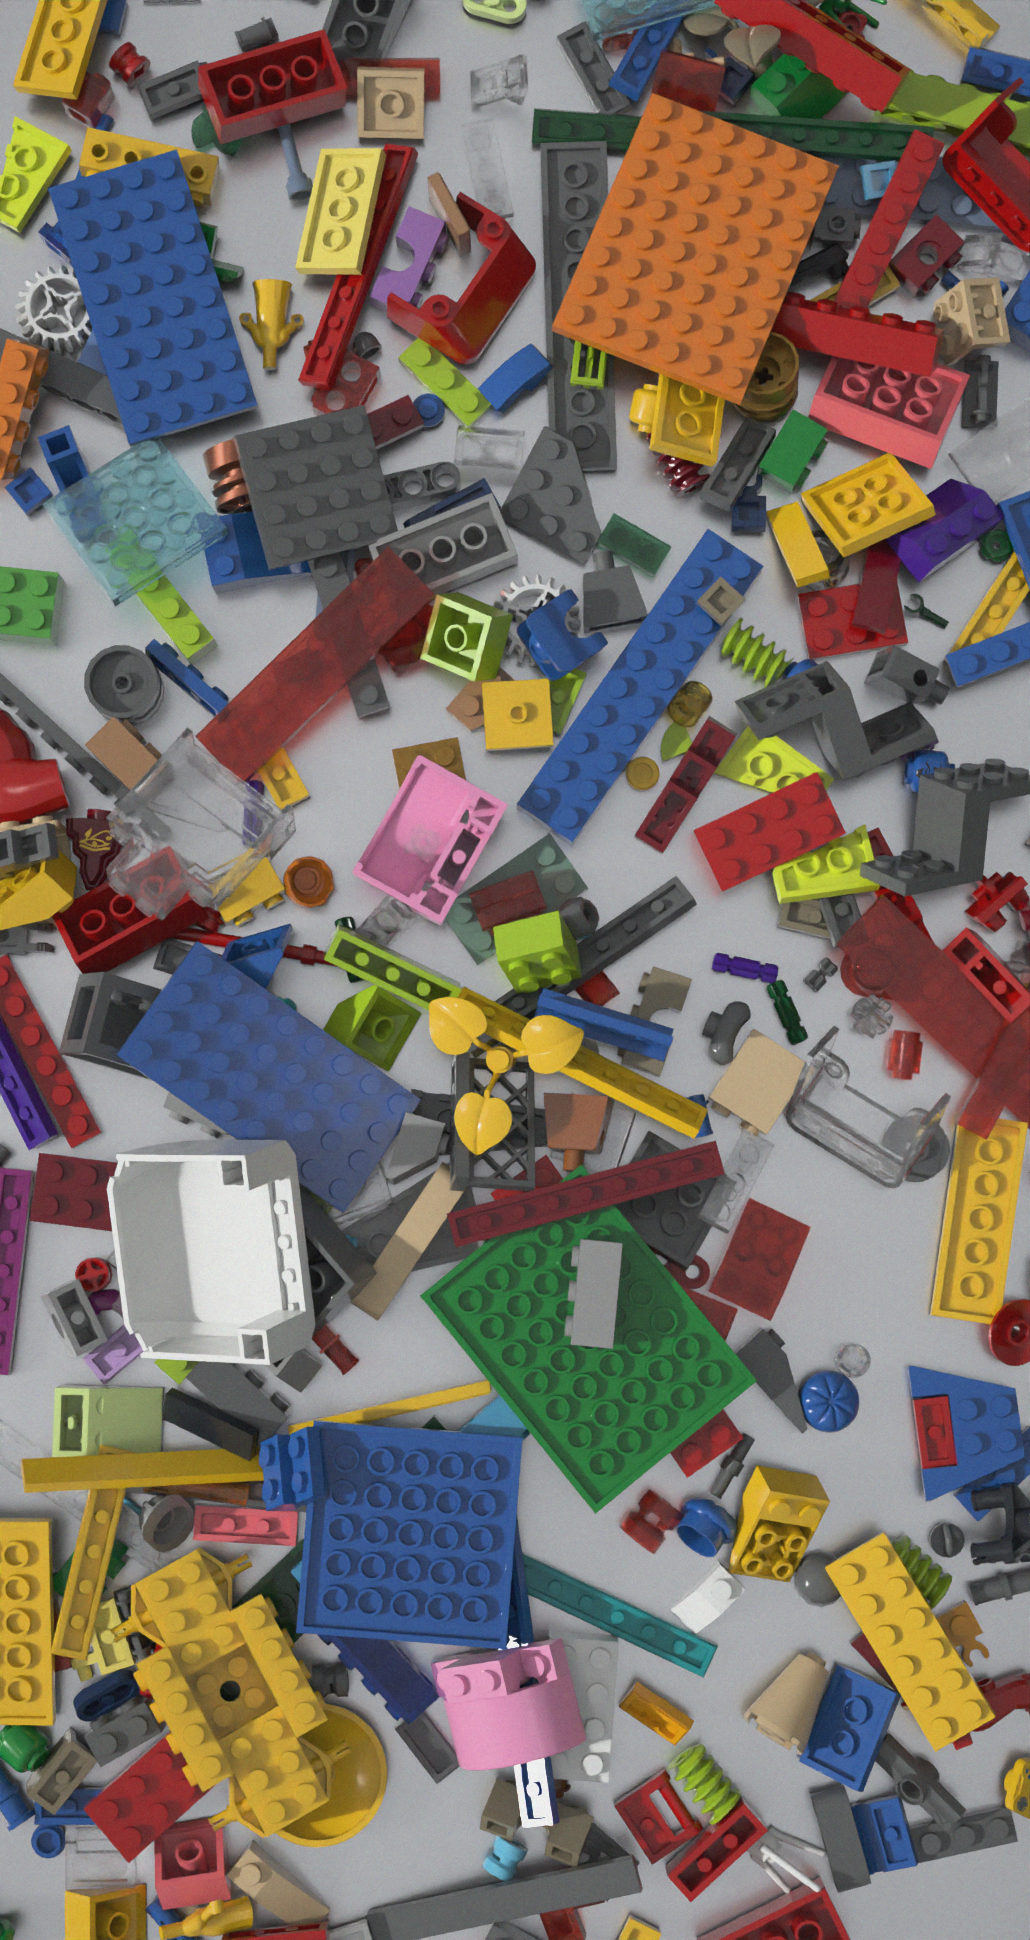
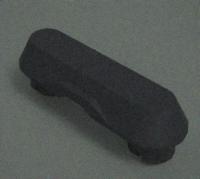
M833 244L801 260L790 287L802 282L806 275L812 272H821L827 268L831 279L838 280L842 278V275L845 276L849 268L846 261L849 253L838 244Z

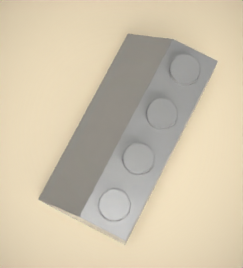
M492 493L378 539L377 543L368 545L394 613L436 597L437 594H443L518 563V553Z

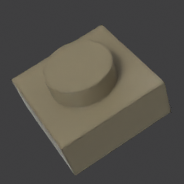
M720 576L699 598L697 604L722 626L746 599Z

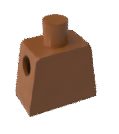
M544 1092L548 1147L553 1151L564 1152L563 1171L572 1172L581 1164L584 1167L585 1153L601 1154L614 1106V1100L610 1097Z

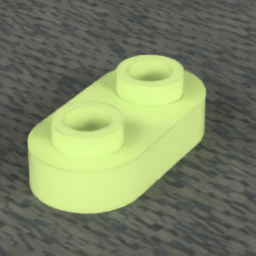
M462 0L464 8L469 13L505 24L519 22L526 13V0H484L481 3H475L473 0ZM511 4L514 5L516 9L512 12H508L504 9V7L506 5Z

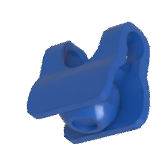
M572 589L566 590L532 612L517 627L516 633L544 675L551 681L559 680L597 654L608 644V641L601 632H596L586 638H578L568 631L565 625L566 613L579 601Z

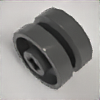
M114 645L101 650L90 660L84 674V689L89 702L108 721L113 716L120 723L126 719L133 726L147 721L158 710L163 699L164 683L159 670L143 651L129 645ZM126 681L129 682L127 688H125V689H119V688H118L119 685L124 686V685L126 684Z

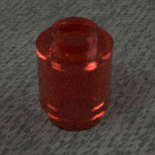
M893 1030V1038H889L886 1071L892 1072V1078L912 1080L913 1074H920L923 1042L920 1041L921 1033Z

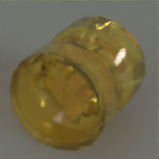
M697 681L685 683L678 695L668 705V713L671 719L683 727L694 726L701 718L702 713L706 712L712 703L713 697L710 690L704 684Z

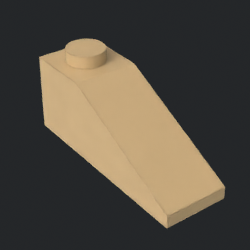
M254 1840L250 1842L232 1863L226 1875L254 1901L289 1925L321 1922L331 1909Z

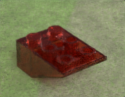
M749 1198L706 1290L771 1321L786 1290L811 1227Z

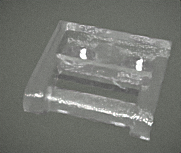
M66 1825V1889L135 1888L137 1885L136 1857L128 1863L118 1850L78 1851V1841L109 1839L98 1826L79 1827L78 1825Z

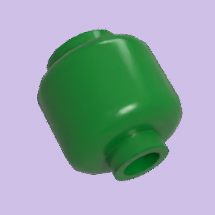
M6 1725L0 1732V1757L19 1773L36 1771L49 1756V1738L35 1725Z

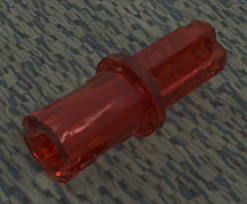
M325 1325L312 1337V1340L321 1349L319 1353L322 1354L324 1352L344 1376L360 1360L340 1341L341 1335L338 1334L336 1336Z

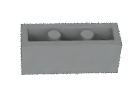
M580 1239L579 1246L573 1245L571 1266L577 1267L576 1281L569 1280L568 1301L574 1302L573 1316L566 1315L564 1336L571 1337V1345L613 1349L623 1245L621 1242Z

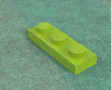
M417 338L398 357L399 362L432 394L438 396L444 406L468 430L492 408V404L437 349L423 340Z

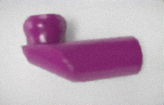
M99 1290L88 1296V1300L96 1315H99L102 1311L115 1310L123 1317L121 1296L118 1290Z

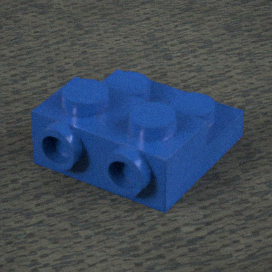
M307 1426L290 1435L277 1434L260 1442L259 1465L263 1469L262 1499L266 1503V1511H293L325 1497L319 1427Z

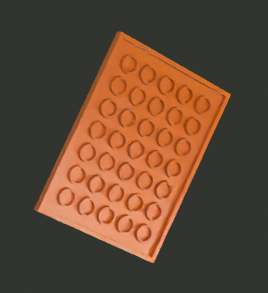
M652 93L553 322L552 331L741 405L839 166Z

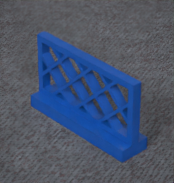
M543 988L539 996L534 1018L541 1015L559 1017L583 1029L585 1038L664 1062L667 1050L671 1047L674 1038L672 1036L673 1028Z

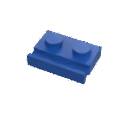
M898 1794L867 1800V1802L852 1803L851 1810L869 1875H873L876 1872H889L918 1865L919 1860L902 1799Z

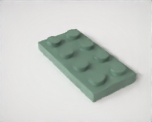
M549 833L456 897L445 920L478 966L496 953L493 927L557 911L566 900L578 897L588 890V887Z

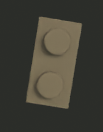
M812 899L783 903L777 927L831 940L819 900Z

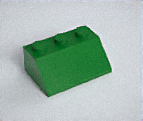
M783 54L752 84L749 100L765 115L823 119L848 93L837 89L832 83L833 80L825 75L811 72L806 68L805 62L796 56Z

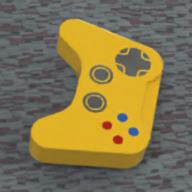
M1022 1757L1015 1762L1014 1768L1009 1770L1005 1776L1004 1788L1007 1792L1005 1805L1007 1809L1030 1819V1757Z

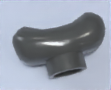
M734 1001L729 1003L723 1014L711 1011L706 1021L702 1036L711 1039L709 1054L716 1063L726 1065L733 1060V1045L741 1027L751 1017L749 1006L744 1002Z

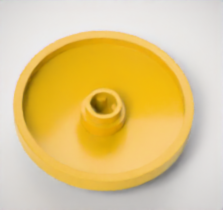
M325 1703L328 1709L323 1712L328 1720L300 1737L321 1751L324 1749L327 1751L345 1740L351 1754L339 1759L331 1766V1799L275 1832L281 1838L301 1846L327 1847L352 1838L373 1819L382 1803L386 1790L387 1763L383 1747L377 1735L354 1712L333 1704Z

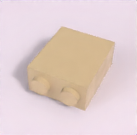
M753 1029L709 1095L708 1099L714 1102L711 1108L726 1118L733 1114L742 1120L739 1126L757 1137L759 1132L767 1135L811 1065Z

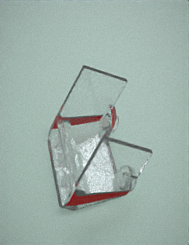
M833 1026L807 1054L786 1110L785 1117L787 1123L795 1132L882 1186L893 1189L897 1188L909 1175L937 1131L951 1096L945 1093L930 1111L915 1107L910 1109L904 1118L899 1117L847 1085L850 1078L849 1067L843 1059L831 1052L840 1030L838 1027Z

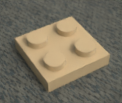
M358 67V137L424 139L425 68Z

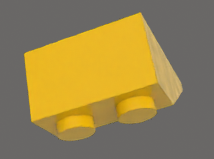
M59 849V858L13 871L14 875L0 879V930L49 919L56 912L62 913L71 906L74 901L77 866Z

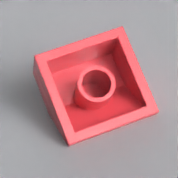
M208 1818L174 1823L154 1840L155 1889L163 1910L205 1904L220 1899L223 1901L232 1899L231 1880L226 1876L230 1868L225 1827L215 1832L212 1828L214 1824L211 1825Z

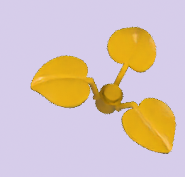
M443 997L430 1002L429 1029L431 1038L437 1048L447 1054L459 1055L467 1052L472 1043H474L477 1047L487 1052L486 1063L489 1069L493 1071V1076L484 1092V1096L469 1092L463 1095L456 1105L454 1115L455 1126L460 1139L472 1153L476 1155L482 1154L490 1147L502 1141L510 1131L512 1112L509 1106L500 1098H490L491 1092L500 1078V1074L511 1070L516 1063V1058L528 1055L531 1069L537 1073L550 1074L562 1069L578 1052L584 1037L583 1029L556 1016H537L531 1019L522 1031L521 1040L526 1049L514 1051L507 1045L492 1047L477 1038L486 1031L488 1022L484 1012L473 1002L456 997Z

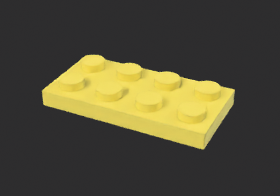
M382 148L320 150L295 265L299 274L361 275L386 158Z

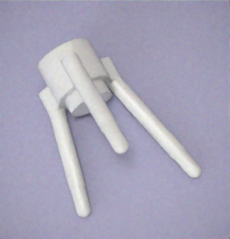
M772 1826L747 1850L752 1854L750 1859L759 1864L786 1893L791 1892V1888L769 1863L772 1864L775 1861L815 1892L821 1891V1887L779 1855L782 1845L778 1843V1840L819 1856H825V1850L783 1834Z

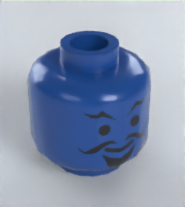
M915 751L912 757L906 758L904 782L910 785L914 793H918L920 775L933 773L936 768L955 769V764L949 763L948 756L944 751Z

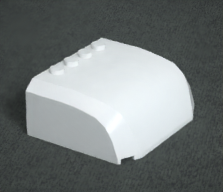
M286 1140L180 1141L142 1147L116 1154L115 1159L119 1161L115 1175L109 1179L107 1193L124 1325L129 1334L134 1333L144 1351L140 1353L142 1358L271 1365L310 1345L316 1324L296 1154Z

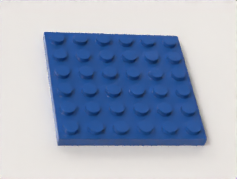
M314 1420L313 1427H319L325 1497L307 1504L296 1633L506 1649L523 1437Z

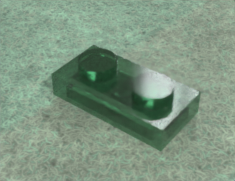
M613 513L597 540V545L606 550H611L614 555L652 577H655L672 547Z

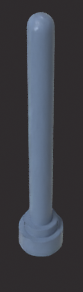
M287 124L277 127L290 174L286 184L288 197L291 201L308 199L311 196L313 184L311 178L302 172L291 125Z

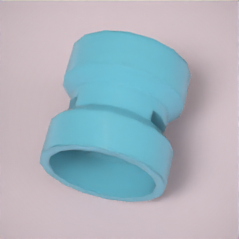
M497 1836L493 1843L495 1849L492 1854L487 1855L482 1866L487 1872L501 1880H514L517 1874L516 1866L518 1862L524 1860L528 1848L514 1838L511 1842Z

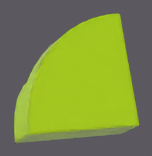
M682 718L673 722L663 735L660 749L662 762L685 754L692 743Z

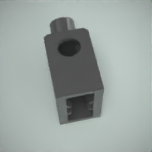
M611 550L594 553L595 571L583 574L584 634L643 623L648 614L631 567L627 565L615 567Z
M895 645L877 652L864 681L865 684L912 704L929 699L941 705L946 699L950 688L936 680L939 673L937 667Z

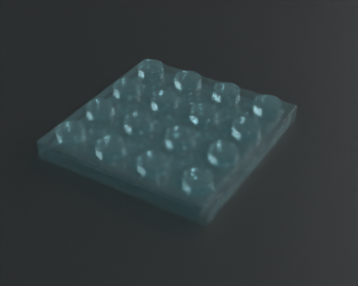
M159 438L136 444L42 504L47 514L115 607L229 534L225 524Z

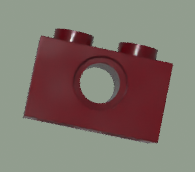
M936 214L890 260L888 265L900 285L915 298L921 291L927 294L940 280L937 275L944 268L950 271L961 260L963 255L960 252L965 241ZM924 253L930 254L934 257L935 263L925 264L921 261L919 255Z

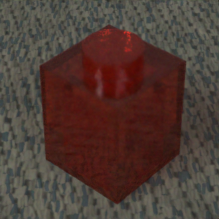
M86 71L78 99L63 98L61 102L69 116L89 128L96 129L101 115L106 114L115 100V95L111 88V82L105 76L98 72H94L92 75Z

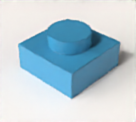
M895 160L859 167L864 201L882 198L896 169Z

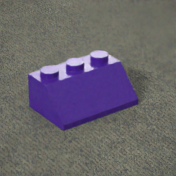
M950 478L926 495L934 505L935 516L885 539L918 582L924 580L979 541L1003 520L1004 516L1001 510L985 490Z

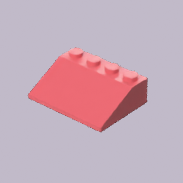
M833 356L814 395L808 418L832 432L932 469L970 375L940 363L937 364V369L933 374L928 377Z

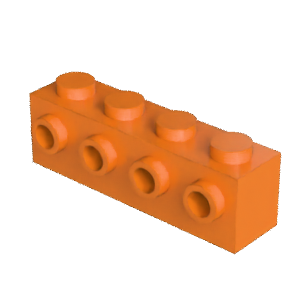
M7 338L0 361L1 480L14 479V475L19 471L22 460L20 456L22 447L30 433L31 425L29 422L40 397L38 390L49 365V349L20 339Z

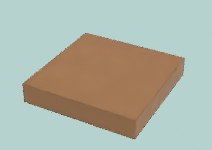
M436 172L427 177L429 201L439 219L446 221V232L449 234L454 247L461 257L469 253L471 249L470 227L441 174Z

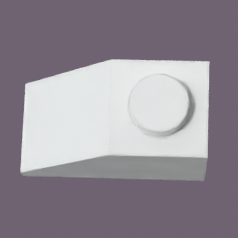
M717 1560L670 1610L694 1634H697L722 1615L745 1591V1588Z

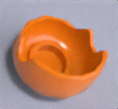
M313 856L295 859L284 873L283 884L286 895L293 903L305 908L325 904L334 889L331 869L324 860Z

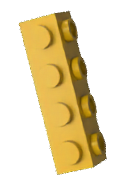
M87 127L79 162L81 176L86 177L177 149L195 206H203V203L212 205L220 166L219 157L216 155Z

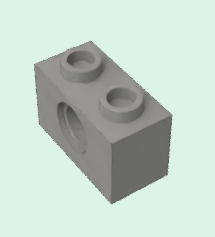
M79 1279L72 1280L40 1296L69 1357H77L108 1341Z

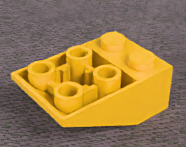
M756 1466L743 1493L736 1528L737 1532L728 1568L729 1573L790 1582L830 1503L817 1476Z

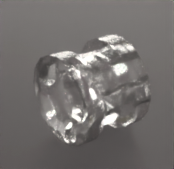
M847 1342L837 1348L834 1354V1363L840 1373L848 1377L857 1378L868 1371L871 1358L865 1347L855 1342Z

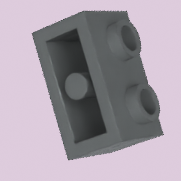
M138 1696L119 1706L121 1712L112 1717H109L106 1713L89 1723L91 1729L84 1738L100 1767L162 1733L166 1723L163 1721L158 1724L149 1706L154 1702L153 1699L145 1697L139 1700Z

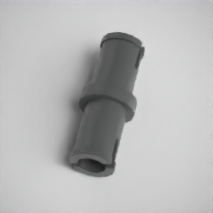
M1030 1570L1006 1575L1004 1572L998 1574V1578L969 1584L974 1605L978 1606V1604L1002 1598L1008 1601L1013 1599V1595L1029 1592Z

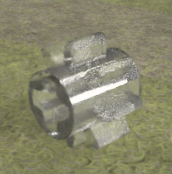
M870 994L869 998L859 999L852 1009L851 1016L856 1020L852 1027L862 1035L866 1034L871 1039H874L876 1034H884L891 1027L894 1018L888 1012L892 1004L882 997L879 999L874 994Z

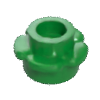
M996 529L995 531H990L981 539V553L986 559L991 558L994 562H1002L1013 551L1009 535L1003 530ZM998 543L1000 547L995 549L993 545Z

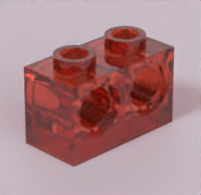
M346 350L332 391L315 389L311 398V402L314 403L312 406L314 414L319 416L362 405L365 406L381 378L380 367ZM351 369L358 370L361 373L360 377L355 381L345 380L343 378L344 374ZM333 398H341L345 401L344 406L339 410H331L327 407L329 401Z

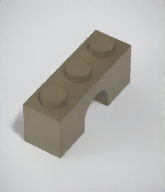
M653 966L650 974L643 973L638 991L644 994L640 1006L633 1004L630 1015L650 1021L651 1016L662 1009L680 1013L692 979ZM620 1048L617 1055L623 1057L620 1065L660 1077L669 1049L667 1050L664 1062Z
M497 1778L483 1810L480 1829L512 1842L516 1831L522 1826L517 1783L513 1780L503 1781ZM557 1802L560 1823L543 1826L549 1835L544 1855L576 1867L579 1864L591 1833L594 1816L589 1815L581 1807H568Z

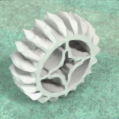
M61 265L59 273H55L53 267L48 266V275L43 277L41 272L36 271L37 282L34 283L31 280H26L25 285L29 292L19 291L18 296L24 302L17 303L15 306L17 312L21 313L16 320L19 325L24 326L21 332L24 337H31L30 342L37 345L41 344L42 347L49 350L53 347L54 352L59 355L63 353V348H66L70 355H74V346L79 344L80 348L84 349L86 344L84 340L89 338L92 326L87 310L81 323L78 326L75 324L76 314L82 310V306L85 304L74 269L69 274L67 267ZM68 288L77 291V293L70 292L66 295H61L55 290ZM46 296V307L36 317L37 306L41 299ZM54 301H57L60 307H64L68 321L65 320L63 315L58 314ZM54 327H63L68 332L51 333L44 329L49 328L51 330Z
M539 574L535 577V584H530L528 576H523V587H519L515 581H511L510 588L513 593L511 594L507 590L502 589L500 596L506 602L494 601L493 607L513 614L516 621L522 623L532 612L565 592L566 586L561 584L555 590L553 589L555 579L552 577L548 579L546 585H542V577ZM540 596L536 603L530 607L514 606L525 597ZM574 605L566 613L565 625L573 636L578 637V633L571 629L581 626L580 619L571 617L580 613L579 606ZM509 629L506 644L509 643L510 645L507 647L505 654L509 657L517 650L519 651L517 655L518 663H522L525 655H529L530 665L535 666L536 661L525 645Z

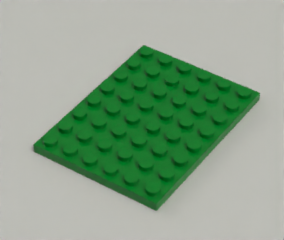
M581 1164L559 1183L590 1174ZM614 1204L492 1237L420 1295L595 1514L757 1382L751 1372ZM580 1239L623 1243L613 1349L571 1345V1337L564 1336L566 1315L573 1316L574 1302L568 1301L569 1280L576 1281L577 1267L571 1266L573 1245H580Z

